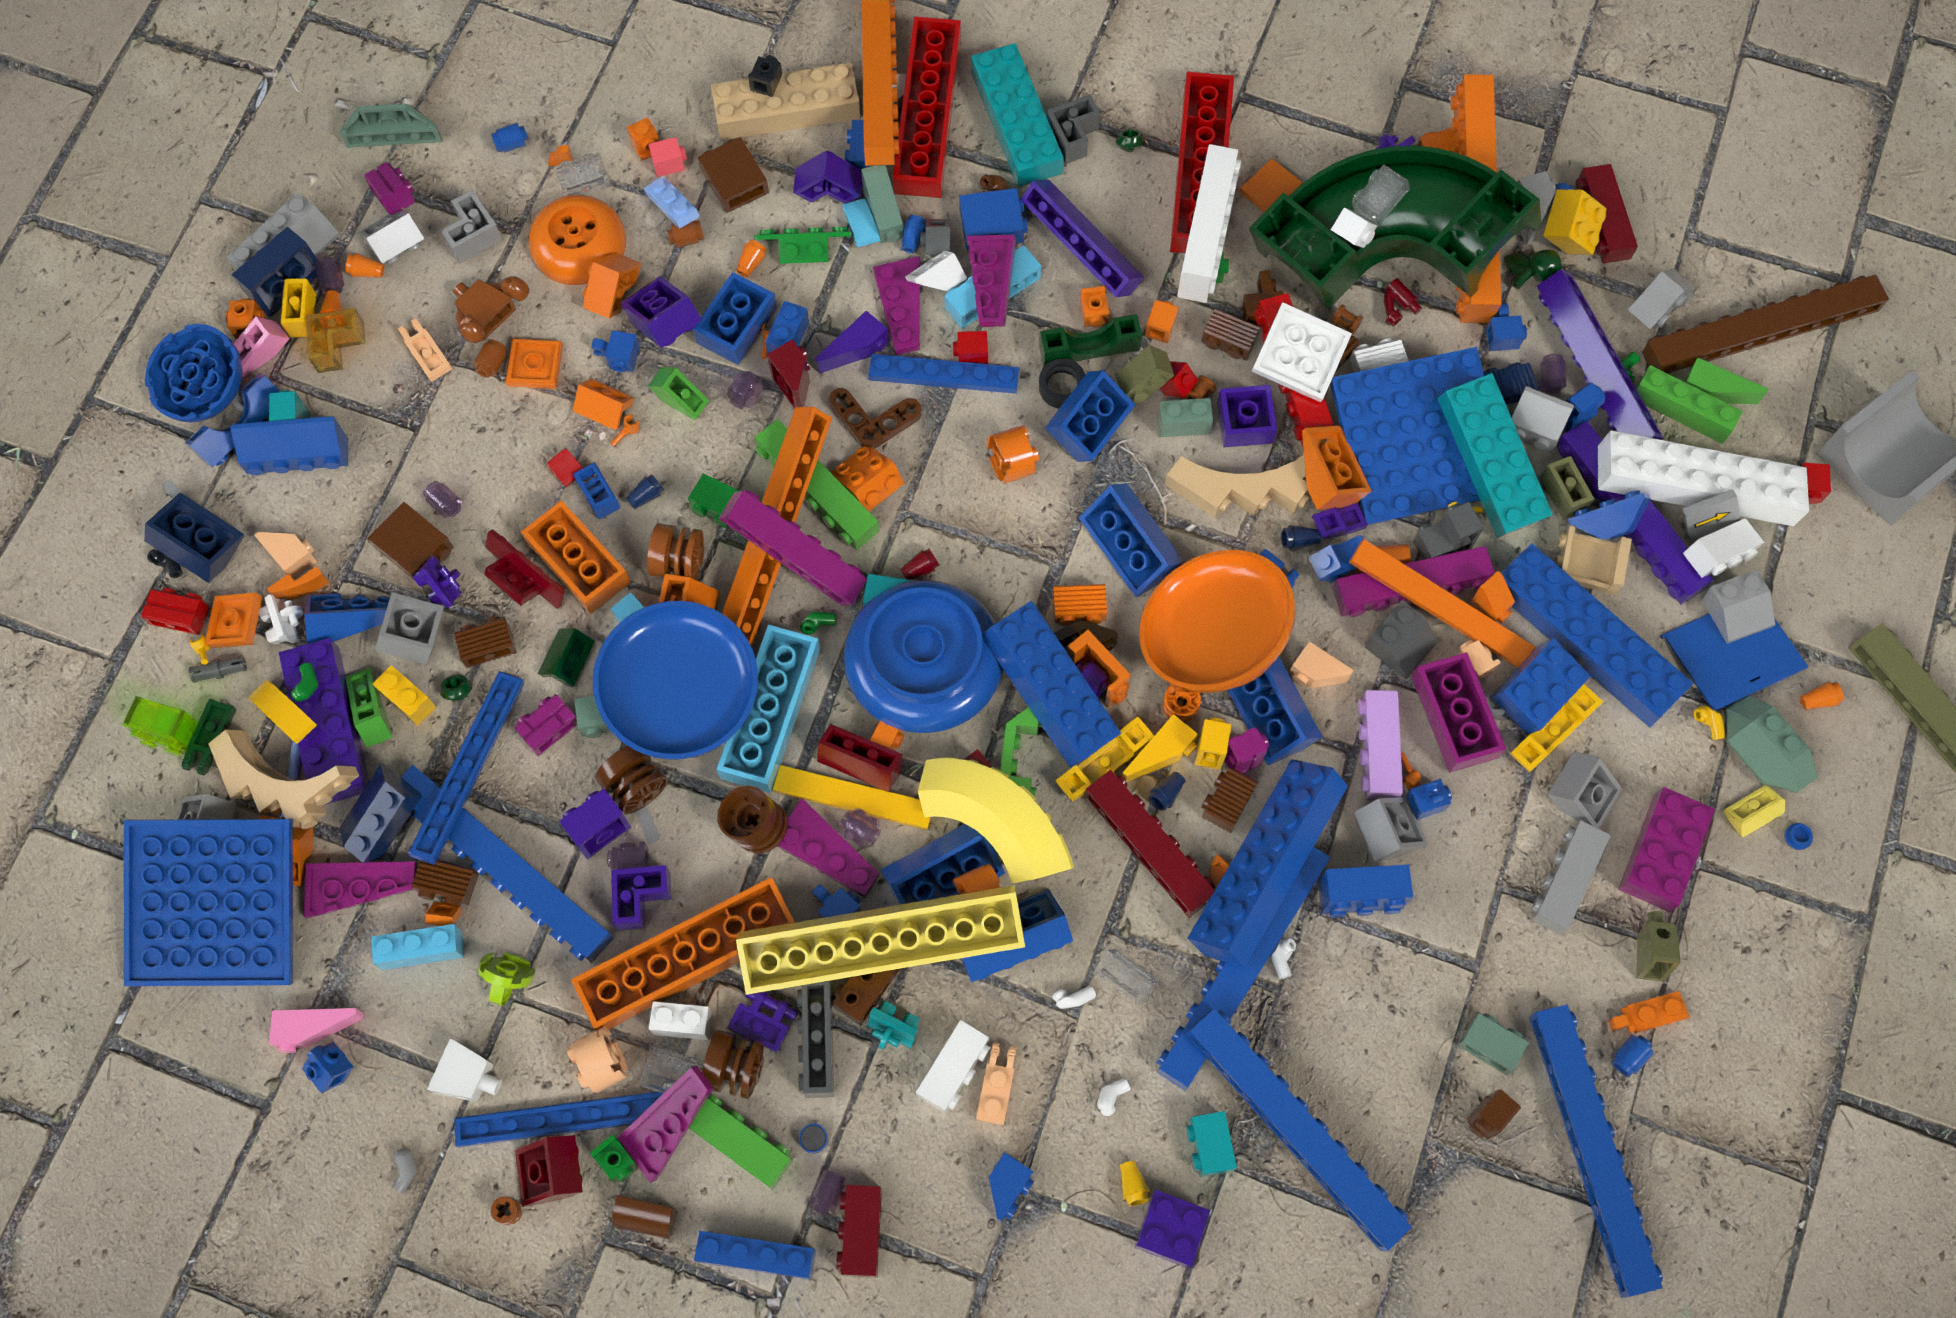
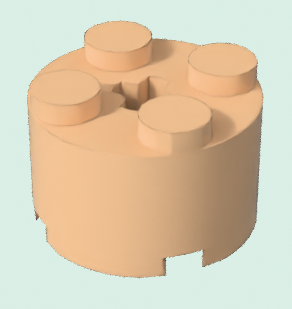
M602 1027L580 1038L567 1048L569 1058L579 1068L580 1072L577 1073V1077L581 1086L584 1089L589 1087L595 1093H599L629 1077V1074L624 1072L628 1070L624 1054L617 1041L614 1043L610 1042L608 1036L612 1035V1033L606 1027Z

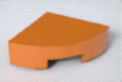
M569 145L558 146L556 151L550 152L548 165H573V157Z
M1219 854L1215 856L1210 867V879L1216 888L1230 866Z

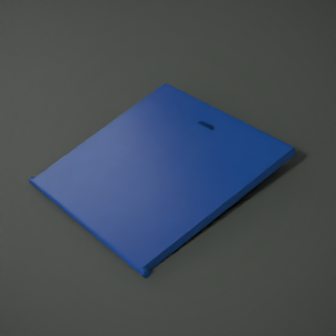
M1709 613L1661 635V638H1665L1709 706L1715 711L1808 668V665L1776 619L1774 627L1728 644Z

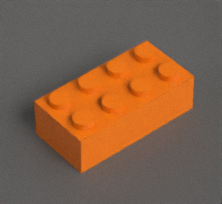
M562 500L521 531L529 547L590 615L631 583L626 570Z

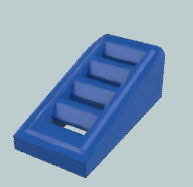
M595 462L573 473L574 478L598 519H602L620 509L615 495ZM594 474L597 475L596 477L592 478L591 480H589V481L583 483V480H585V479H587V478L593 476ZM601 483L600 485L588 491V489H590L591 487ZM606 491L605 494H603V495H601V496H599V497L593 499L594 497H596V496H598V495H600L601 493H603V492Z

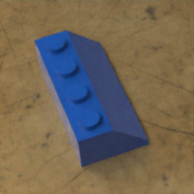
M334 416L231 424V433L238 463L247 474L262 475L266 472L287 473L290 470L312 471L314 468L337 469L340 466H348L349 439Z
M1127 483L1110 485L1079 517L1135 597H1139L1159 585L1167 575L1185 563Z
M1279 656L1259 677L1245 685L1228 690L1248 730L1254 727L1259 733L1263 732L1267 737L1269 747L1264 757L1267 765H1272L1294 755L1323 737Z
M967 824L961 825L881 869L898 905L960 895L953 879L982 865L990 864L998 877L1005 874L994 847L984 836Z
M1050 889L1018 901L1025 947L960 958L971 982L985 979L991 974L1003 969H1010L1018 963L1037 958L1043 953L1062 948L1064 945L1073 942L1066 916Z

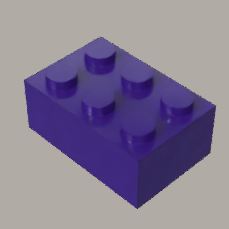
M661 276L620 303L634 327L660 348L671 345L678 336L693 330L696 324L702 320L689 297Z

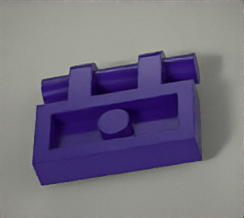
M766 991L745 994V997L753 1000L750 1007L742 1003L739 1004L727 1026L728 1030L743 1037H750L753 1042L756 1039L764 1041L765 1048L778 1053L790 1030L789 1026L781 1022L784 1017L795 1020L799 1010L790 1007L791 1003L785 1000L780 1002L768 996ZM762 1006L775 1011L772 1018L759 1012Z

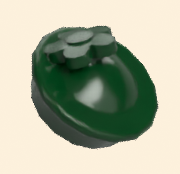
M1132 128L1119 132L1116 139V144L1122 150L1129 153L1133 152L1134 149L1132 147H1138L1145 143L1142 132Z
M456 674L449 676L441 683L440 695L443 699L452 700V702L463 700L468 697L467 694L472 690V683L464 675Z

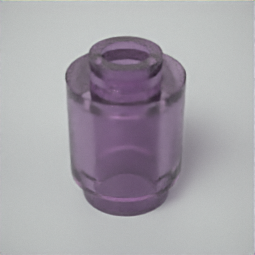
M332 257L320 259L315 265L319 288L324 294L329 290L337 291L340 294L344 286L340 262Z
M1559 354L1544 356L1540 364L1541 388L1548 393H1558L1567 385L1566 362L1563 360V356Z
M434 481L425 488L423 495L426 498V502L443 518L454 517L459 513L462 500L444 483Z
M825 1169L823 1175H819L808 1200L813 1204L811 1209L826 1216L828 1211L835 1212L841 1192L845 1188L843 1184L846 1178Z

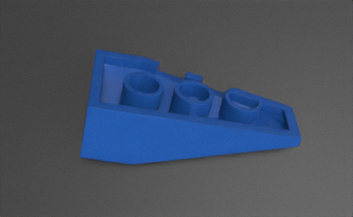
M341 593L305 594L304 615L307 643L331 638L335 642L381 625L390 597L381 596L376 598V600H370L365 598V595H355V598L345 599L341 598Z

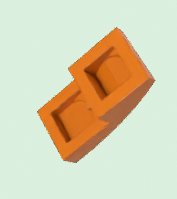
M316 566L297 580H294L290 574H287L268 587L267 590L274 595V598L286 599L288 601L303 597L305 594H311L328 585L329 581Z

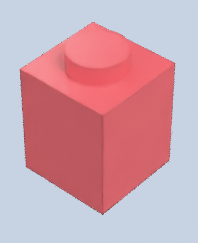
M676 137L648 144L657 177L685 170L683 161L687 160L684 145L679 146Z

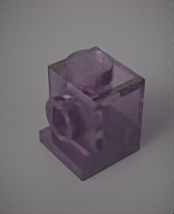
M639 841V847L632 843H622L620 847H612V850L607 852V866L611 867L612 870L648 867L649 848L645 841Z

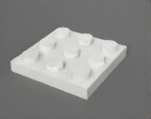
M1282 302L1252 372L1321 402L1352 333Z

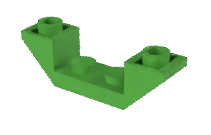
M1028 707L1006 723L1000 770L1009 775L1008 778L1018 786H1024L1035 797L1036 787H1031L1032 778L1011 776L1017 774L1018 759H1013L1014 750L1020 749L1021 734L1037 735L1038 727H1042Z

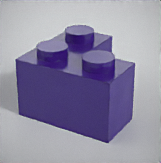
M826 150L796 167L793 193L811 203L828 194L846 204L861 196L862 172L861 169Z
M666 865L611 870L613 925L618 931L644 929L645 902L672 899L671 873Z

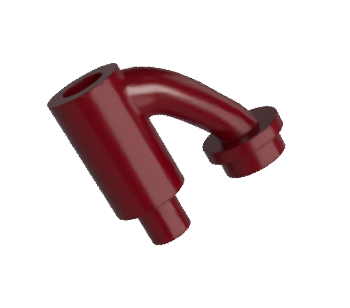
M1398 278L1394 279L1386 287L1384 307L1388 317L1385 321L1387 325L1390 324L1394 327L1403 318L1401 311L1394 309L1393 300L1405 311L1410 309L1415 315L1422 310V307L1417 303L1418 297Z

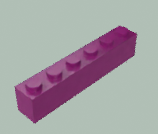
M742 490L732 495L718 518L841 606L853 605L867 581V578L861 574V570L858 567L843 562L837 552L822 547L820 540L812 535H806L801 532L798 524L791 520L786 521L779 516L780 512L777 509L762 504L758 501L759 497L753 492Z
M1486 546L1405 564L1452 595L1459 594L1467 588L1474 587V589H1479L1481 585L1495 574ZM1366 573L1336 579L1333 586L1341 617L1346 615L1357 617L1364 614L1365 611L1373 609L1376 612L1383 611L1391 605L1399 604L1401 600L1408 605L1413 603Z

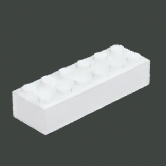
M1209 144L1177 294L1178 298L1206 303L1208 294L1214 293L1241 160H1236L1238 149Z

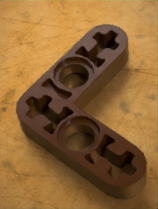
M837 388L829 396L832 410L861 447L871 446L876 449L921 418V405L913 398L904 399L871 420L847 389ZM837 398L845 399L847 410H845L841 402H837ZM909 407V409H911V410L914 409V410H915V413H914V414H911L910 412H907V413H906V408ZM853 414H858L862 417V420L857 424H852L848 421V418ZM887 419H893L897 425L892 429H886L883 426V422ZM865 434H868L869 436L873 435L874 440H865Z

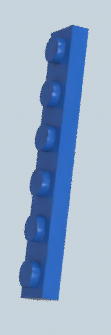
M871 354L868 378L870 381L1017 394L1019 367Z

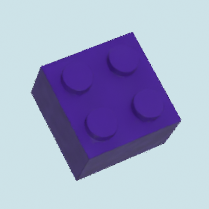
M1261 385L1220 389L1217 407L1223 448L1273 444L1277 433L1271 386Z
M602 789L600 792L595 791L585 799L586 802L578 808L573 807L566 811L563 818L559 821L587 860L632 828L605 789Z
M1155 1190L1134 1248L1189 1269L1193 1265L1210 1210Z

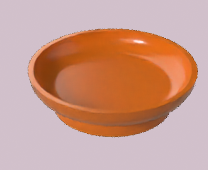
M1220 550L1193 558L1167 575L1153 591L1145 605L1139 627L1140 646L1145 660L1157 675L1171 685L1183 690L1212 693L1245 685L1263 674L1285 648L1295 622L1293 591L1286 575L1275 563L1253 552Z

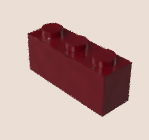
M830 724L818 742L817 762L889 792L900 775L903 754Z
M846 1185V1192H841L840 1210H845L844 1222L839 1221L838 1239H843V1250L837 1251L836 1269H841L842 1276L877 1278L882 1201L881 1186Z

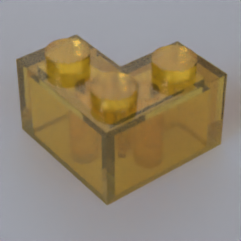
M356 308L306 315L309 360L318 373L342 370L341 348L366 344L364 322Z

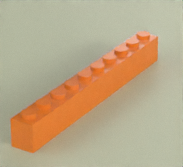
M861 0L865 166L895 165L894 154H899V139H894V137H899L898 121H893V119H898V104H893V102H898L897 87H893V85H897V70H892V68H897L896 53H892L896 52V37H891V35H896L895 21H891V19H895V4L890 5V3H895V0Z
M814 406L795 407L761 502L765 506L769 505L780 512L779 516L786 521L791 520L795 523L832 420L831 416ZM748 540L722 614L736 624L752 647L781 563Z

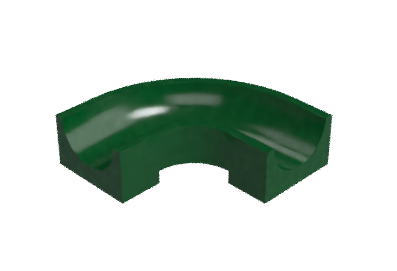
M1393 146L1350 156L1319 171L1302 183L1289 196L1283 192L1255 221L1249 230L1258 252L1265 258L1268 254H1271L1286 264L1309 286L1319 299L1321 305L1329 310L1368 269L1384 260L1399 257L1414 258L1431 265L1468 296L1472 297L1478 291V284L1482 274L1497 252L1518 232L1526 228H1531L1535 232L1542 222L1540 199L1500 169L1497 173L1470 157L1449 150L1424 146ZM1344 207L1377 225L1372 241L1366 244L1364 248L1354 245L1331 230Z

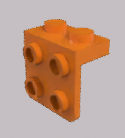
M871 446L859 448L851 457L840 463L831 472L869 512L905 484L894 462Z

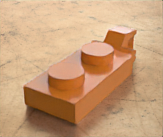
M1677 991L1627 1005L1620 1009L1622 1015L1613 1017L1608 1022L1612 1031L1627 1027L1629 1033L1634 1032L1636 1034L1683 1021L1690 1017L1681 993Z

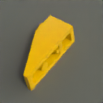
M1173 714L1124 770L1122 777L1126 782H1130L1176 763L1184 755L1189 757L1198 746L1195 743L1198 733Z

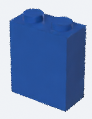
M1017 188L959 195V209L966 250H969L967 236L1014 235L1016 244L1024 243V233H1028L1027 219L1022 218L1021 212H1024V203L1020 200L1022 197L1018 198Z

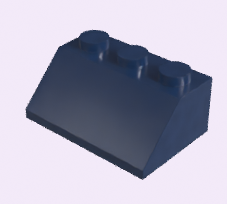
M286 227L232 274V277L248 297L256 301L260 309L264 311V314L271 318L282 308L285 279L306 278L311 283L325 270L306 241L289 227Z
M178 493L145 523L144 542L207 583H210L226 568L244 538V533L182 493Z
M380 763L339 828L343 847L362 863L381 860L421 799L422 794L387 765Z

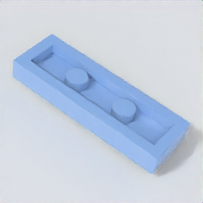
M664 176L654 180L644 188L646 195L679 229L700 217L697 209Z

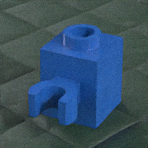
M1501 303L1500 308L1495 316L1491 317L1486 328L1489 351L1519 349L1523 340L1527 337L1526 325L1522 324L1521 315L1509 316L1508 303Z
M612 330L609 342L594 338L591 348L595 349L594 355L605 356L610 369L622 373L634 371L640 344L636 334Z
M1441 779L1412 788L1406 795L1417 820L1447 810L1452 800L1450 789L1447 785H1443Z
M819 884L812 891L813 896L823 904L818 910L820 918L862 911L859 905L861 900L851 890L846 893L840 888L832 896Z

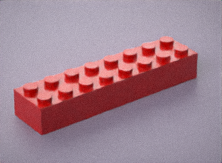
M914 16L899 126V154H896L893 172L894 194L942 198L961 43V20Z
M1189 71L1186 73L1170 252L1186 253L1209 144L1229 148L1234 86L1233 75Z

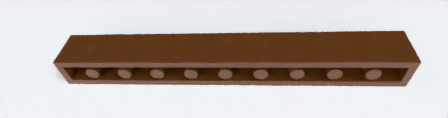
M1876 274L1868 277L1863 275L1845 284L1838 282L1824 290H1812L1804 296H1791L1780 303L1770 302L1756 310L1752 308L1746 309L1739 315L1732 317L1725 315L1715 322H1702L1694 328L1687 330L1681 328L1663 337L1662 335L1654 336L1648 340L1642 354L1648 367L1651 365L1668 374L1691 367L1697 358L1709 362L1879 312L1889 298Z

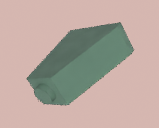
M874 165L863 168L861 172L864 198L876 224L881 240L880 243L897 241L903 237V223L886 165Z

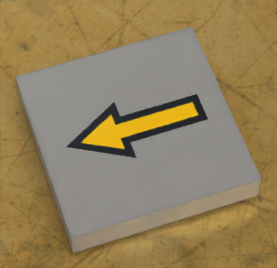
M1733 489L1682 509L1686 534L1690 541L1740 521L1737 495Z

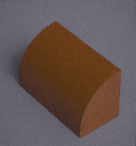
M617 1195L612 1223L617 1228L670 1240L677 1211L673 1208Z

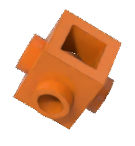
M247 298L230 301L229 310L225 313L227 328L235 339L240 337L255 317L265 319L264 311L260 309L256 301Z

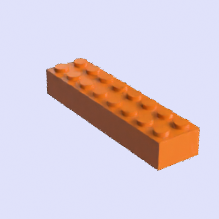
M770 877L572 978L571 981L593 1028L598 1030L606 1027L609 1030L652 1008L653 1002H664L739 963L740 959L736 943L739 932L795 923L773 878Z

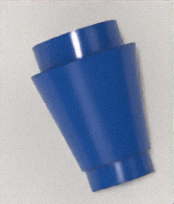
M909 215L908 219L905 220L901 246L903 251L915 253L921 242V232H926V220L917 215Z

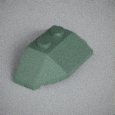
M409 104L358 106L340 130V135L347 148L442 142L437 125L417 108Z
M1747 696L1725 709L1726 742L1762 784L1797 793L1818 778L1810 748L1774 706Z

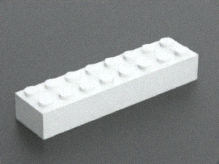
M1611 430L1598 445V490L1623 495L1640 490V493L1649 494L1650 500L1689 506L1733 489L1737 495L1739 516L1795 526L1809 512L1806 467Z

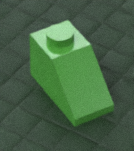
M661 367L647 386L665 404L693 420H696L710 401L676 367Z

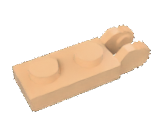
M416 318L411 320L413 328L418 332L414 336L410 337L408 331L403 326L397 328L405 340L406 346L431 382L453 370L426 329L422 328Z
M993 1042L990 1062L986 1066L976 1120L1004 1126L1014 1075L1013 1064L1017 1047L1010 1046V1049H1008L1007 1066L996 1065V1060L1000 1052V1043Z

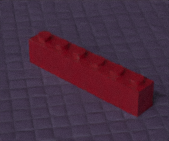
M1110 769L1086 788L1085 797L1188 918L1192 917L1209 902L1216 888L1214 883L1208 876L1205 875L1203 877L1199 873L1194 859L1189 855L1185 856L1180 851V844L1171 834L1167 835L1161 827L1163 825L1154 814L1150 815L1144 809L1145 804L1137 794L1132 795L1126 788L1128 784L1120 774L1115 775Z

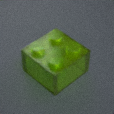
M135 696L122 726L130 731L129 735L131 737L141 740V745L151 749H156V746L163 747L165 752L180 757L181 753H186L198 722L184 710Z

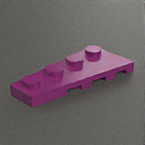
M1014 235L967 236L980 326L1005 327L1016 238Z
M920 256L873 266L874 277L896 355L920 350V284L909 282L905 278V276L920 267Z
M801 798L788 818L787 832L777 847L866 898L878 879L879 873Z
M418 862L306 864L304 918L309 919L413 891L412 883L417 872Z
M697 1065L691 1067L618 1137L650 1183L658 1179L713 1090V1086Z

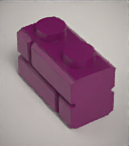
M385 162L378 166L377 170L373 169L364 174L370 189L389 215L398 213L402 210V207L407 208L414 204L415 200L411 193L415 191L398 167L394 169L390 163Z
M554 695L552 698H544L539 703L538 709L531 715L529 713L523 715L517 721L518 725L514 729L537 756H540L577 726V718L558 695Z
M1253 727L1245 731L1242 736L1238 735L1230 739L1224 760L1227 767L1246 774L1248 770L1252 771L1261 766L1269 747L1267 737L1263 732L1259 733Z

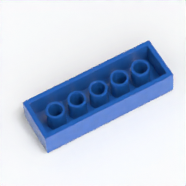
M1032 601L1005 617L982 634V639L1070 768L1121 734Z

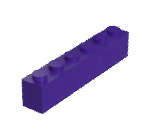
M1033 180L1020 200L1115 298L1131 296L1144 276L1050 180Z

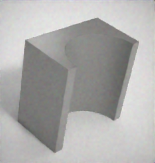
M1913 370L1844 423L1817 453L1890 526L1956 474V439L1937 429L1923 414L1917 402L1915 392L1916 383L1920 377Z

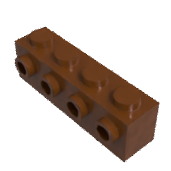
M901 968L850 977L844 986L840 984L833 993V1007L862 1026Z

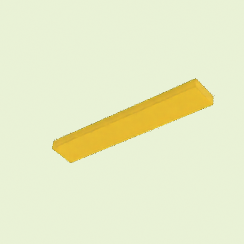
M783 765L779 766L772 789L774 793L799 799L803 798L807 801L928 830L931 817H924L920 799Z

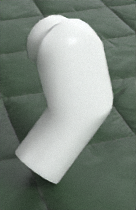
M1291 938L1281 939L1271 954V960L1279 980L1292 976L1287 961L1292 952L1295 951L1296 943Z
M1090 985L1069 996L1065 989H1061L1053 994V999L1056 1001L1055 1005L1061 1009L1081 1006L1096 997V993Z
M1122 1078L1102 1088L1097 1106L1103 1116L1113 1115L1116 1110L1114 1104L1117 1096L1131 1090L1126 1078Z

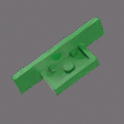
M832 227L833 232H823V228H808V233H799L798 228L784 229V234H774V229L759 230L760 235H754V240L779 239L780 264L829 262L828 237H852V231H847V227Z

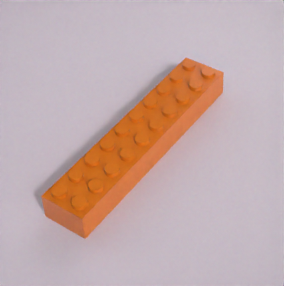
M1464 74L1460 84L1456 85L1455 95H1452L1450 100V109L1454 110V118L1451 120V132L1455 133V140L1452 141L1451 151L1470 157L1497 172L1494 75ZM1500 250L1486 267L1479 281L1478 291L1472 297L1455 285L1456 291H1459L1456 313L1460 314V323H1489L1491 317H1494L1500 308Z

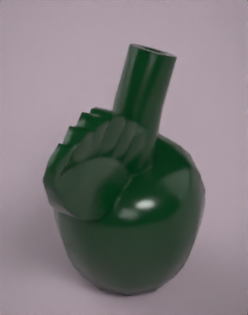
M1555 250L1537 251L1530 255V257L1524 254H1509L1504 257L1509 271L1518 275L1512 282L1513 287L1516 289H1520L1532 276L1536 281L1543 282L1562 269L1561 258Z

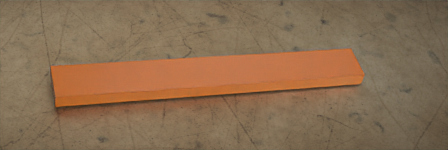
M1365 539L1360 541L1349 561L1353 566L1468 638L1473 639V641L1479 640L1482 646H1486L1492 653L1516 668L1537 648Z

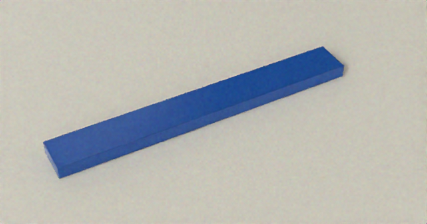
M501 671L498 672L408 852L410 857L433 865L436 864L521 692L524 679Z
M667 1090L454 1118L456 1147L631 1125Z

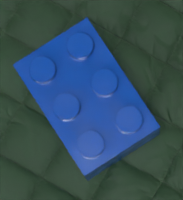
M732 272L701 316L702 320L693 329L696 343L739 365L761 333L762 325L764 323L767 324L776 311L775 293Z
M1104 370L1087 372L1045 426V429L1077 462L1093 461L1134 408L1135 404Z
M1553 638L1541 643L1495 691L1491 698L1528 735L1540 731L1591 675Z
M1409 864L1326 869L1318 882L1322 914H1330V917H1343L1349 912H1357L1358 916L1374 914L1373 911H1384V914H1397L1413 898Z

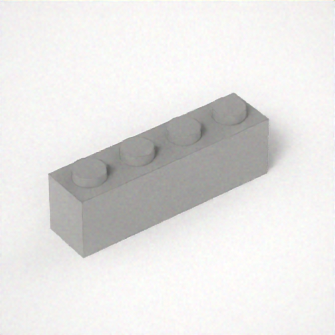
M1582 820L1574 827L1569 826L1563 838L1566 841V845L1563 850L1559 849L1552 862L1556 865L1553 873L1548 872L1542 883L1545 891L1542 897L1537 896L1531 910L1534 911L1532 921L1560 935L1569 929L1609 841L1610 834Z

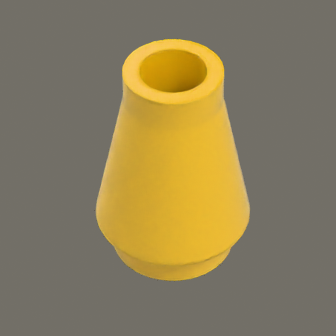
M1128 1161L1121 1164L1119 1167L1122 1179L1123 1200L1127 1201L1130 1207L1148 1202L1151 1191L1141 1175L1136 1162Z

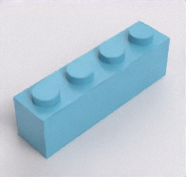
M1024 245L1015 249L1009 298L1041 278L1040 263ZM972 276L959 287L951 288L944 296L945 309L962 329L978 319L976 293Z

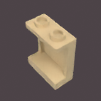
M1570 525L1566 532H1561L1557 547H1560L1561 551L1560 555L1556 556L1554 563L1582 587L1617 595L1624 586L1632 539L1621 537L1617 543L1575 533V526Z

